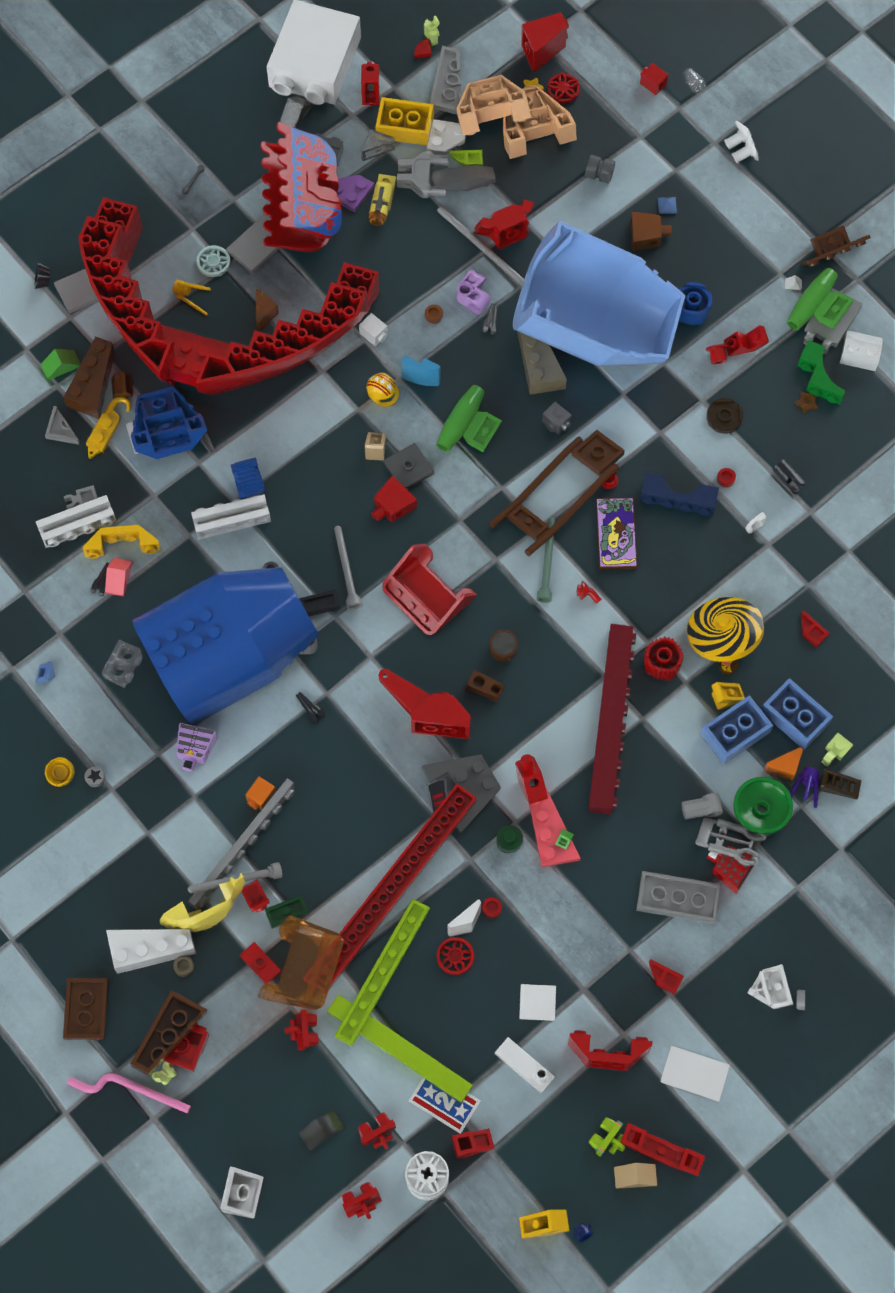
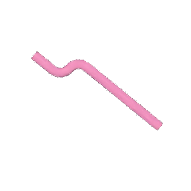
M115 1073L103 1075L95 1085H88L72 1077L69 1078L67 1085L92 1094L102 1090L107 1082L113 1081L187 1114L191 1108L188 1104Z

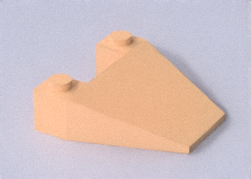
M502 75L467 83L456 108L463 135H473L479 132V123L509 115L513 116L514 122H523L531 118L525 91Z
M537 85L523 88L528 100L531 118L523 122H514L512 115L503 117L504 147L510 159L527 154V141L555 134L560 145L577 140L576 123L570 112Z

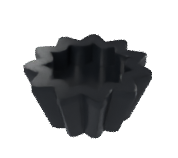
M38 263L36 266L35 289L47 287L50 280V268L41 263Z

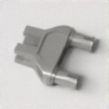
M425 151L413 159H398V173L408 174H397V187L412 189L422 198L430 196L446 197V189H434V185H431L429 180L430 167L432 165L448 166L449 155H435L431 151Z

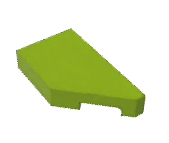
M482 150L450 151V157L461 166H483Z

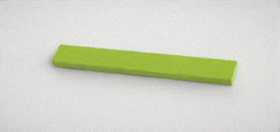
M415 899L411 900L334 1038L353 1047L430 911V907Z
M338 994L328 1008L327 1013L342 1022L352 1003ZM370 1016L360 1033L361 1036L460 1103L463 1102L473 1087L472 1084Z

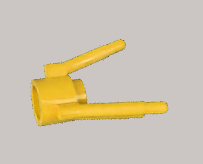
M177 279L173 285V293L177 294L176 298L183 300L207 316V312L184 296L190 294L191 288L211 291V288L190 284Z

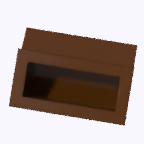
M126 372L114 373L111 378L113 398L132 397L131 375Z

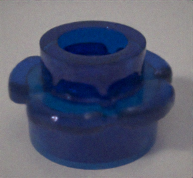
M585 1223L579 1224L574 1229L573 1237L577 1238L579 1242L586 1241L593 1235L590 1229L592 1226Z

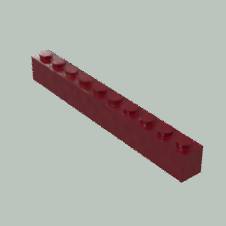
M610 625L588 812L611 815L612 809L617 807L618 797H614V792L619 790L620 782L616 775L617 771L621 772L622 760H618L619 753H623L624 742L620 740L621 735H625L626 730L623 716L627 717L628 705H625V698L629 699L630 687H627V680L631 681L632 669H629V663H633L634 651H631V645L636 643L637 633H633L634 626Z

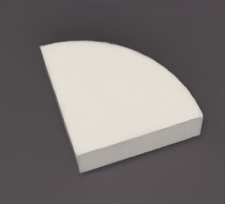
M763 512L757 515L748 523L745 528L746 531L752 533L764 526L766 515Z

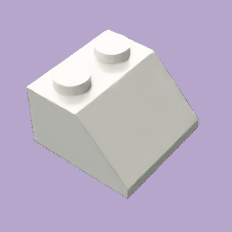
M847 330L840 364L876 371L881 355L883 338Z

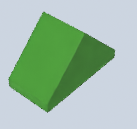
M54 349L41 363L48 381L73 371L81 365L75 350Z

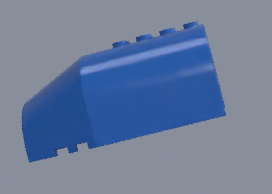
M282 567L217 572L132 620L135 630L164 686L180 712L192 726L278 679L282 675L281 672L294 662L293 659L319 636Z

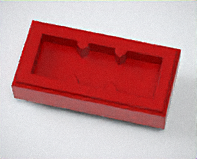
M255 942L239 955L266 986L281 973L276 964Z

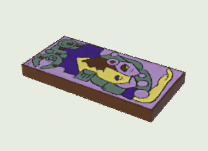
M596 498L599 570L637 569L634 498Z

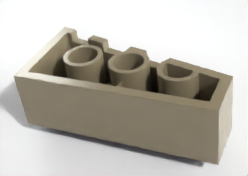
M517 331L529 394L566 389L567 379L550 345Z

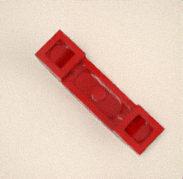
M629 1123L621 1139V1143L630 1149L695 1176H698L705 1159L704 1155L687 1148H681Z

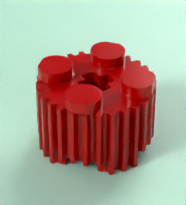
M664 636L662 639H656L655 642L649 643L645 650L643 660L645 671L648 675H653V678L657 677V680L659 678L661 680L673 679L682 666L684 657L683 652H681L682 648H680V645H677L673 638L670 639V637L666 638Z

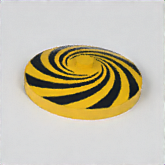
M736 597L716 598L702 604L692 613L687 623V636L692 649L701 657L717 662L734 661L745 657L757 648L764 635V623L760 611L752 603Z

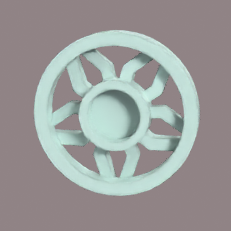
M207 246L197 256V267L203 275L220 277L229 269V253L220 246ZM212 250L209 255H208V254H204V253H206L207 251ZM219 251L223 252L226 256H220Z

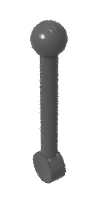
M199 165L197 167L198 170L193 176V178L190 180L188 185L182 189V192L184 194H188L189 188L196 180L198 175L204 172L205 169L203 165Z

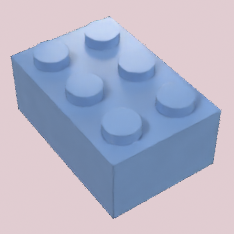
M790 678L763 704L761 709L771 722L798 746L802 747L803 750L828 727L833 718L828 711Z
M749 695L703 726L701 736L721 762L726 764L770 734L773 725Z

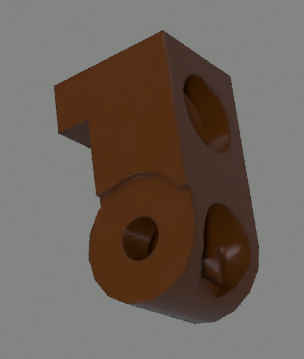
M473 670L465 690L470 693L474 692L482 697L484 696L490 701L498 702L504 686L494 679Z

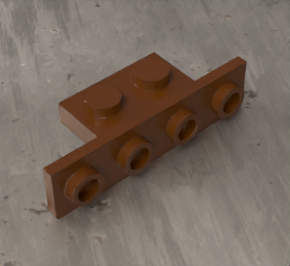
M845 226L838 227L810 239L816 257L802 262L801 265L815 266L819 264L818 260L824 258L826 261L834 258V253L839 251L840 254L848 252L853 245H856V247L862 246L871 237L866 235L850 242Z

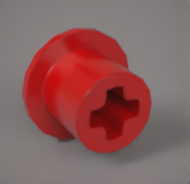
M728 344L713 345L705 349L707 352H710L711 364L727 362L726 349L729 348Z

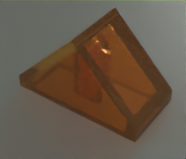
M256 289L257 330H261L279 314L278 305L260 289Z

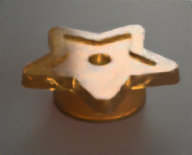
M801 392L800 399L794 402L796 406L802 408L803 414H806L809 409H818V406L815 404L816 396Z

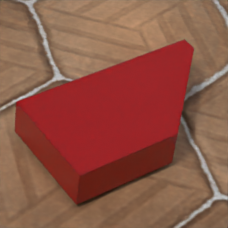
M804 610L801 612L802 636L817 648L830 633Z
M650 959L649 966L656 986L675 995L684 976Z

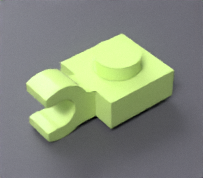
M434 16L432 22L427 19L424 23V34L430 40L431 46L438 44L439 31L437 27L440 22L436 16Z
M837 733L825 747L828 753L824 756L821 763L828 767L835 757L841 761L853 744Z

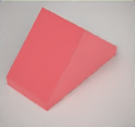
M114 558L107 567L105 593L124 597L133 561Z

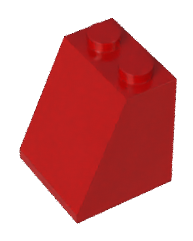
M561 12L522 24L521 46L533 72L539 70L566 47L569 24Z

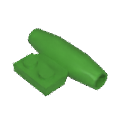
M826 268L810 283L798 299L787 320V325L791 329L799 330L813 316L817 318L818 322L835 329L853 304V298L838 291L831 292L838 277L833 269Z
M472 385L457 402L444 423L436 443L440 450L449 452L463 436L467 444L481 452L485 451L502 420L488 412H478L485 394L481 387Z

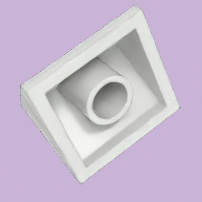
M230 1167L220 1207L222 1212L254 1218L264 1177Z

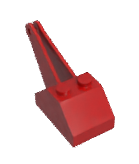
M382 669L379 672L380 683L411 716V733L469 739L471 716L454 695H450L447 692L430 695L389 669Z

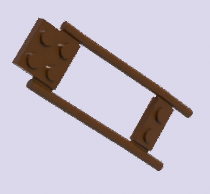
M598 430L584 441L578 436L563 449L510 505L489 522V526L495 528L508 517V520L535 540L525 550V554L531 556L556 534L608 478L619 470V466L614 463L624 455L625 450ZM571 453L574 458L592 470L599 478L549 528L548 524L524 507L522 503Z

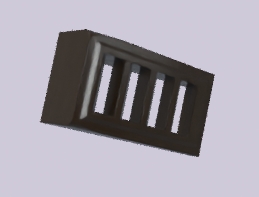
M824 769L819 791L858 800L862 780ZM829 778L832 779L831 785H828ZM836 780L840 781L838 788L835 787ZM843 782H847L846 790L842 789ZM851 784H855L853 793L850 792Z

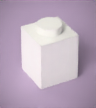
M372 313L359 324L360 334L375 347L386 340L388 336L387 325Z

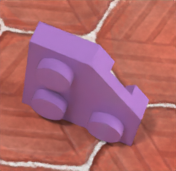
M361 175L339 178L337 197L341 199L342 206L356 212L375 186L373 182Z

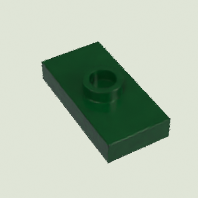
M302 895L265 909L272 929L309 915Z

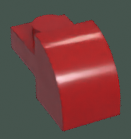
M489 1128L451 1136L456 1158L471 1157L474 1154L495 1149Z

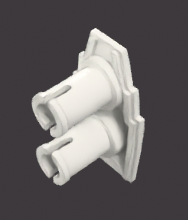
M735 121L739 130H737L736 134L725 139L724 142L729 150L741 142L746 144L745 147L732 153L734 160L738 163L751 155V157L753 156L758 161V152L749 129L740 122Z

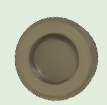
M180 956L175 960L173 967L177 975L187 977L192 974L194 963L190 957Z

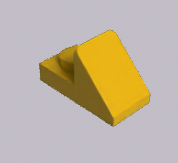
M716 682L711 685L714 691L712 692V697L718 710L734 706L745 699L740 684Z

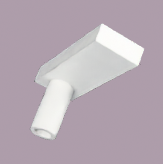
M509 1037L495 1052V1055L541 1094L555 1079L554 1075Z

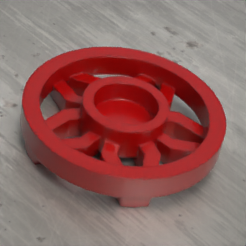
M559 73L549 80L547 85L548 95L558 103H570L579 95V81L572 75ZM550 89L555 91V95L552 94Z
M452 937L443 941L437 950L439 967L450 975H461L467 972L474 962V951L470 943L459 937ZM455 941L452 948L445 946L447 943ZM458 942L460 944V948L455 947ZM462 943L465 944V945L469 948L470 951H467V950H463V951H462V949H463ZM442 949L448 950V954H446ZM440 953H441L444 957H447V958H445V959L443 960L442 963H441V960H440ZM463 954H469L471 956L465 958L463 957ZM462 960H464V961L470 960V962H469V964L467 965V967H465V964H464V962H463ZM449 961L450 965L444 967L445 963ZM454 964V968L457 971H451L449 970V968H451ZM457 964L462 965V970L457 967Z

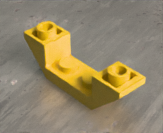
M140 525L100 528L83 546V552L85 557L96 559L99 556H104V542L116 543L123 540L133 542L139 539L142 553L153 554L156 551H161L159 540Z

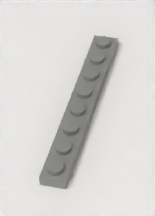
M286 779L204 882L222 879L232 872L234 863L244 857L247 847L249 845L252 846L257 841L259 832L261 830L264 831L269 826L271 817L274 814L277 815L281 811L284 801L286 799L289 800L295 793L294 783L291 780ZM218 888L194 893L188 901L190 906L195 910L199 907L202 908L207 903L209 894L212 891L215 892Z

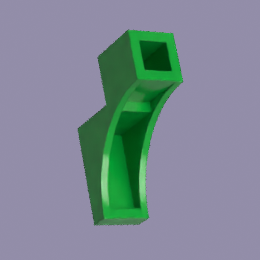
M808 340L798 362V367H801L802 370L813 372L806 391L810 392L813 396H820L827 399L830 403L840 405L846 390L834 384L825 372L823 366L825 347Z

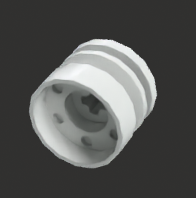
M424 1151L414 1155L406 1166L405 1178L407 1187L415 1197L421 1200L438 1198L445 1192L449 1183V1169L446 1161L434 1152ZM427 1170H430V1174L433 1176L424 1179L422 1172L426 1173Z

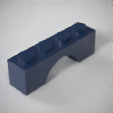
M645 473L640 500L647 504L655 503L666 508L675 507L685 512L694 511L707 516L714 514L719 487L700 484L695 491L680 494L672 491L667 486L664 476Z

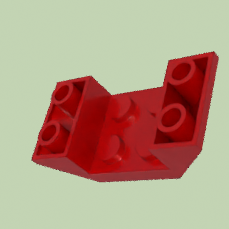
M575 1030L574 1033H570L568 1039V1046L586 1067L628 1071L650 1052L653 1041H648L646 1037H636V1039L631 1040L629 1054L626 1055V1052L614 1051V1054L605 1053L606 1050L593 1049V1052L589 1051L591 1035L586 1034L585 1031Z

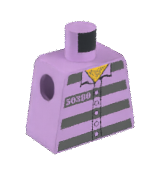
M183 723L179 724L176 754L179 759L184 760L183 770L193 772L195 763H206L217 740L216 731Z

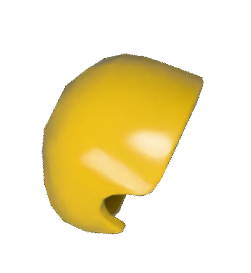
M57 757L50 760L46 765L45 776L47 781L53 786L62 787L68 785L74 778V766L68 759Z

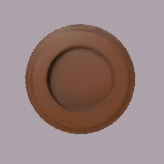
M430 305L426 308L425 319L429 323L435 324L442 320L443 310L440 306Z

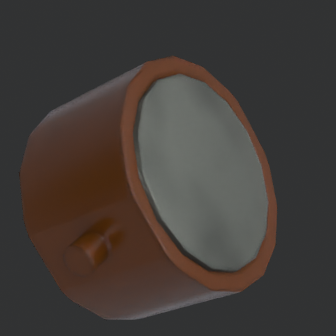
M497 630L490 638V655L496 661L511 662L517 654L518 640L510 631Z

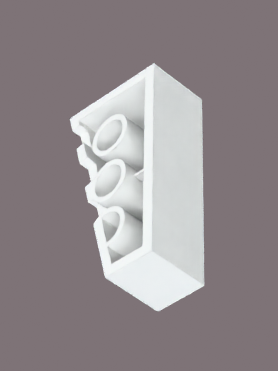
M189 929L106 930L113 965L117 974L175 960L180 956L196 954L192 934Z

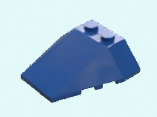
M174 386L137 396L135 420H133V432H131V440L135 452L155 459L164 458L193 449L206 433L207 428L203 416L197 413L194 407L185 401V398Z

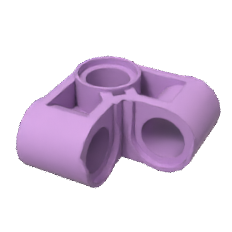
M470 269L457 286L456 299L460 304L479 315L490 303L491 298L485 291L480 290L487 278Z

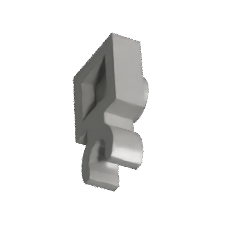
M94 485L76 490L77 495L75 496L70 494L64 496L65 502L73 501L71 504L66 505L67 509L97 499Z

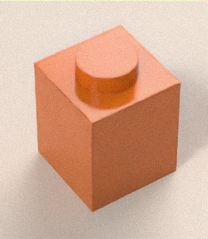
M258 777L245 795L248 801L247 804L255 810L257 808L262 810L276 793L275 786Z

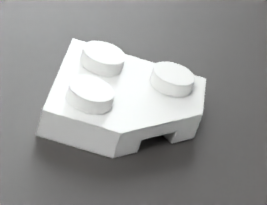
M433 119L427 151H431L433 154L446 155L454 147L463 145L466 135L462 134L460 123Z

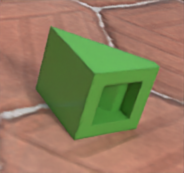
M562 829L555 844L567 849L574 834Z

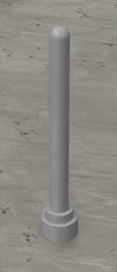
M335 526L334 531L348 591L346 605L350 610L358 609L362 606V602L355 592L342 528Z
M277 862L270 864L267 869L243 875L245 882L264 877L278 879L282 878V869L280 863ZM240 875L231 876V877H233L234 879H238V878L240 877ZM231 877L190 885L188 892L196 893L219 888V884L229 882Z

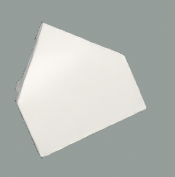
M782 964L763 969L759 972L748 994L772 1009L794 1005Z

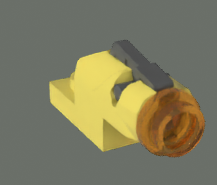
M383 174L378 176L369 211L370 223L375 226H382L387 219L389 210H391L396 176Z

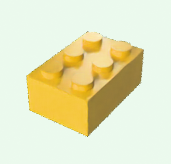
M382 97L376 122V139L428 146L434 118V104Z

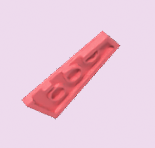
M546 788L548 799L529 805L541 867L580 861L581 858L572 840L567 849L555 844L562 829H567Z

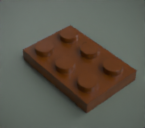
M67 978L63 1028L64 1040H105L108 978Z

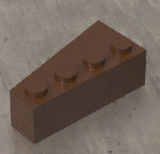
M95 336L64 395L68 408L100 419L101 409L105 400V391L108 386V378L115 355L112 342Z
M171 990L131 1061V1067L150 1076L207 1014V1009Z

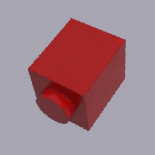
M652 63L641 71L640 84L654 95H657L667 85L669 74Z

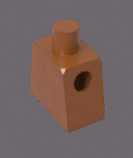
M640 212L631 213L632 251L659 247L662 236L672 235V226L661 225L660 215Z

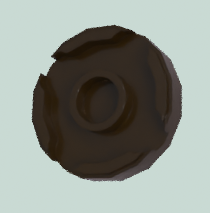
M721 398L715 400L709 406L706 419L708 425L714 431L728 434L739 429L743 422L744 413L741 406L735 403L734 400Z

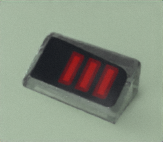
M445 778L426 784L432 815L448 796Z

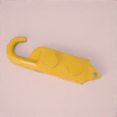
M113 398L105 412L102 413L86 442L89 459L99 453H104L120 424V417L114 411L118 403L122 402L127 406L126 411H130L131 403L127 398Z

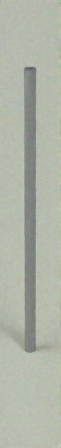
M442 206L438 208L437 212L519 285L523 286L524 278Z

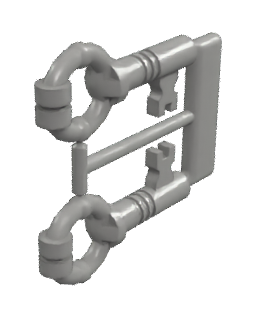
M704 818L695 844L708 848V851L734 857L739 863L750 866L757 865L760 859V855L752 850L754 841H764L767 834L750 835V830L746 829L743 825L721 819L716 821ZM716 823L717 827H721L719 834L711 832L713 825ZM727 830L742 833L746 838L750 839V842L726 836ZM710 836L717 837L715 844H707ZM725 839L747 845L748 848L735 850L722 845ZM742 853L751 854V861L742 859Z

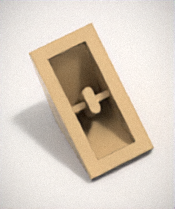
M368 432L365 442L366 459L384 460L386 433Z
M632 1163L614 1167L616 1189L657 1186L655 1164Z

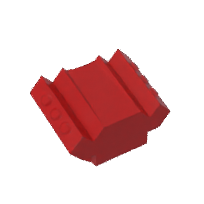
M524 199L519 205L512 204L494 212L489 218L483 217L476 224L473 233L489 237L496 244L498 250L527 238L529 221L526 216L531 211L534 202Z

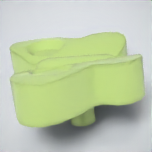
M164 1062L162 1070L154 1072L152 1078L155 1082H162L163 1085H167L177 1075L173 1064Z

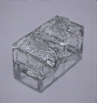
M119 640L102 671L104 679L125 688L127 683H130L133 679L134 669L142 662L143 656L140 648ZM126 654H133L129 659L124 658ZM118 670L124 671L121 675H115Z

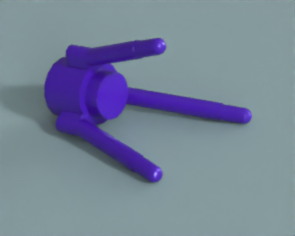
M805 767L803 773H799L798 779L790 792L791 797H793L801 781L806 786L804 800L808 799L810 787L814 786L813 801L814 808H817L818 785L820 781L818 778L819 771L812 767Z

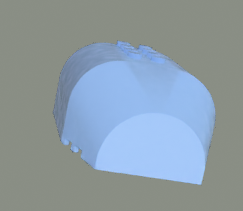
M559 221L543 238L531 260L514 313L513 329L596 366L661 364L669 358L685 295L669 281L665 282L658 276L659 272L655 269L653 271L645 265L646 261L641 257Z

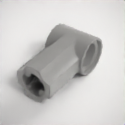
M718 793L707 794L700 799L681 803L685 819L701 816L711 818L723 814Z

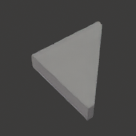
M53 406L45 438L79 445V439L57 409V406Z

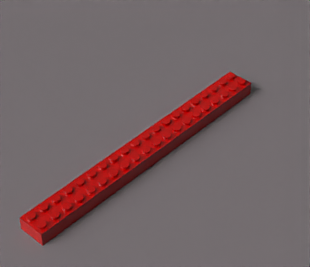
M455 785L303 979L305 983L323 997L327 994L476 803L477 798L460 785Z

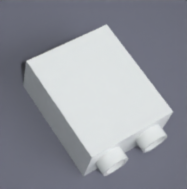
M293 0L267 64L269 87L280 95L288 96L293 93L304 96L313 104L321 105L327 102L335 105L361 39L360 17Z

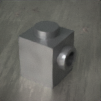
M554 402L543 413L542 422L549 431L560 435L562 431L566 432L570 428L572 415L558 403Z

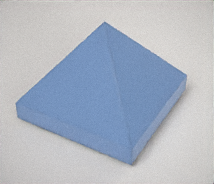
M676 197L658 198L659 214H677Z
M49 661L39 665L36 683L39 684L55 677L52 662Z

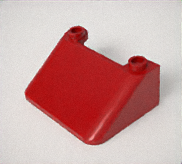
M426 544L412 545L386 577L382 588L384 593L425 634L433 635L468 606L477 594L470 588H463L456 594L428 566L433 560L432 550Z

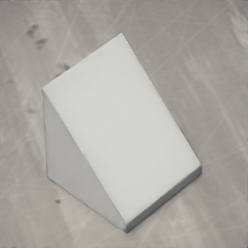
M796 275L786 278L785 289L802 290V279Z

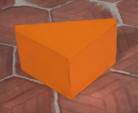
M802 747L767 762L764 770L767 773L793 781L802 755Z

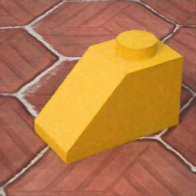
M546 1210L519 1217L522 1239L555 1235L569 1231L566 1210Z

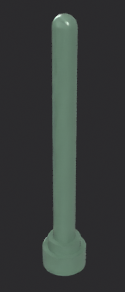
M554 518L548 519V525L551 528L555 524ZM554 535L545 545L542 587L537 591V601L541 603L552 601L549 583Z

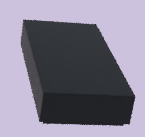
M336 590L299 598L309 616L340 609Z

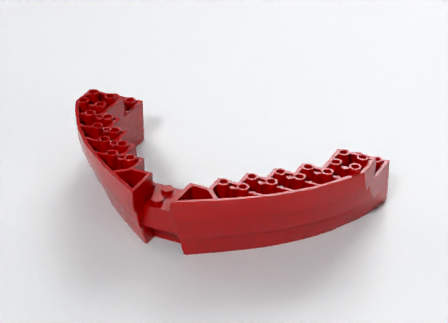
M103 197L95 218L87 216L78 238L81 256L91 287L103 311L132 350L162 382L164 381L175 386L176 381L196 386L198 392L210 396L278 376L319 355L361 321L380 293L378 271L344 262L337 282H331L320 313L302 309L297 324L278 320L273 335L254 331L249 346L235 342L229 344L167 327L153 319L150 303L142 299L139 283L131 279L128 267L143 230L137 206Z

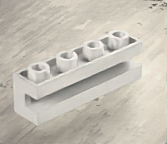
M264 494L255 495L243 500L236 499L227 504H216L207 509L199 508L195 512H191L198 540L271 522Z
M105 495L35 522L44 545L48 548L55 547L66 540H74L79 535L90 534L95 529L109 527L117 521L108 497Z

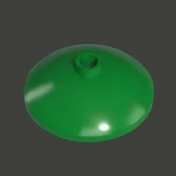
M756 777L747 780L739 787L734 797L733 807L738 821L746 829L758 834H772L781 830L789 822L793 812V801L787 788L777 780L768 777ZM758 808H763L765 812H760Z

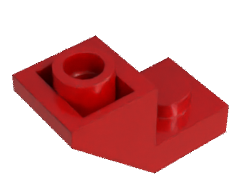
M759 325L747 334L735 332L724 339V343L729 345V348L726 349L728 356H735L756 351L769 343L765 327Z

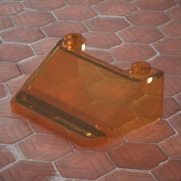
M289 915L281 922L279 928L281 938L291 943L278 985L273 983L264 984L259 990L258 997L267 1001L317 1010L325 1004L343 946V939L337 932Z

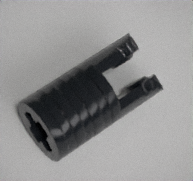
M785 459L773 468L776 475L793 494L797 495L800 490L799 487H803L806 483Z

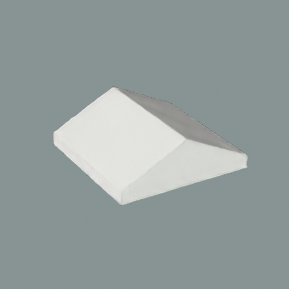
M479 899L448 924V935L450 937L473 931L481 913V901Z

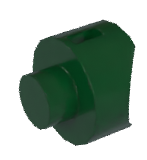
M506 825L499 829L496 844L501 852L513 853L521 848L523 834L518 827Z

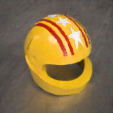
M377 373L369 378L366 389L368 396L375 404L381 407H390L397 402L399 389L392 377L386 373ZM395 393V396H394V398H393L391 401H389V402H381V401H380V400H385V399L390 398V397L393 396V394Z

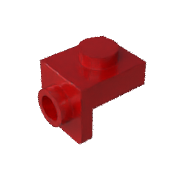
M258 879L243 887L241 893L252 912L256 911L258 913L267 908V904L270 901L266 897Z

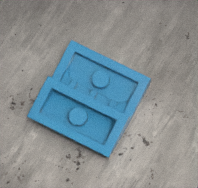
M404 356L401 360L403 379L425 386L440 385L441 367L426 358L421 363L407 356Z

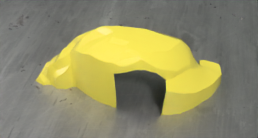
M240 873L238 879L231 877L229 882L219 884L224 898L221 899L222 903L204 912H201V909L187 913L183 902L162 915L160 924L168 929H189L190 932L206 930L217 925L228 915L234 905V901L241 893L245 884L244 875Z

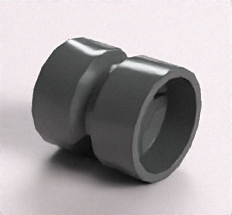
M591 155L585 177L594 180L599 178V181L609 184L616 162L609 159L602 161L601 157Z

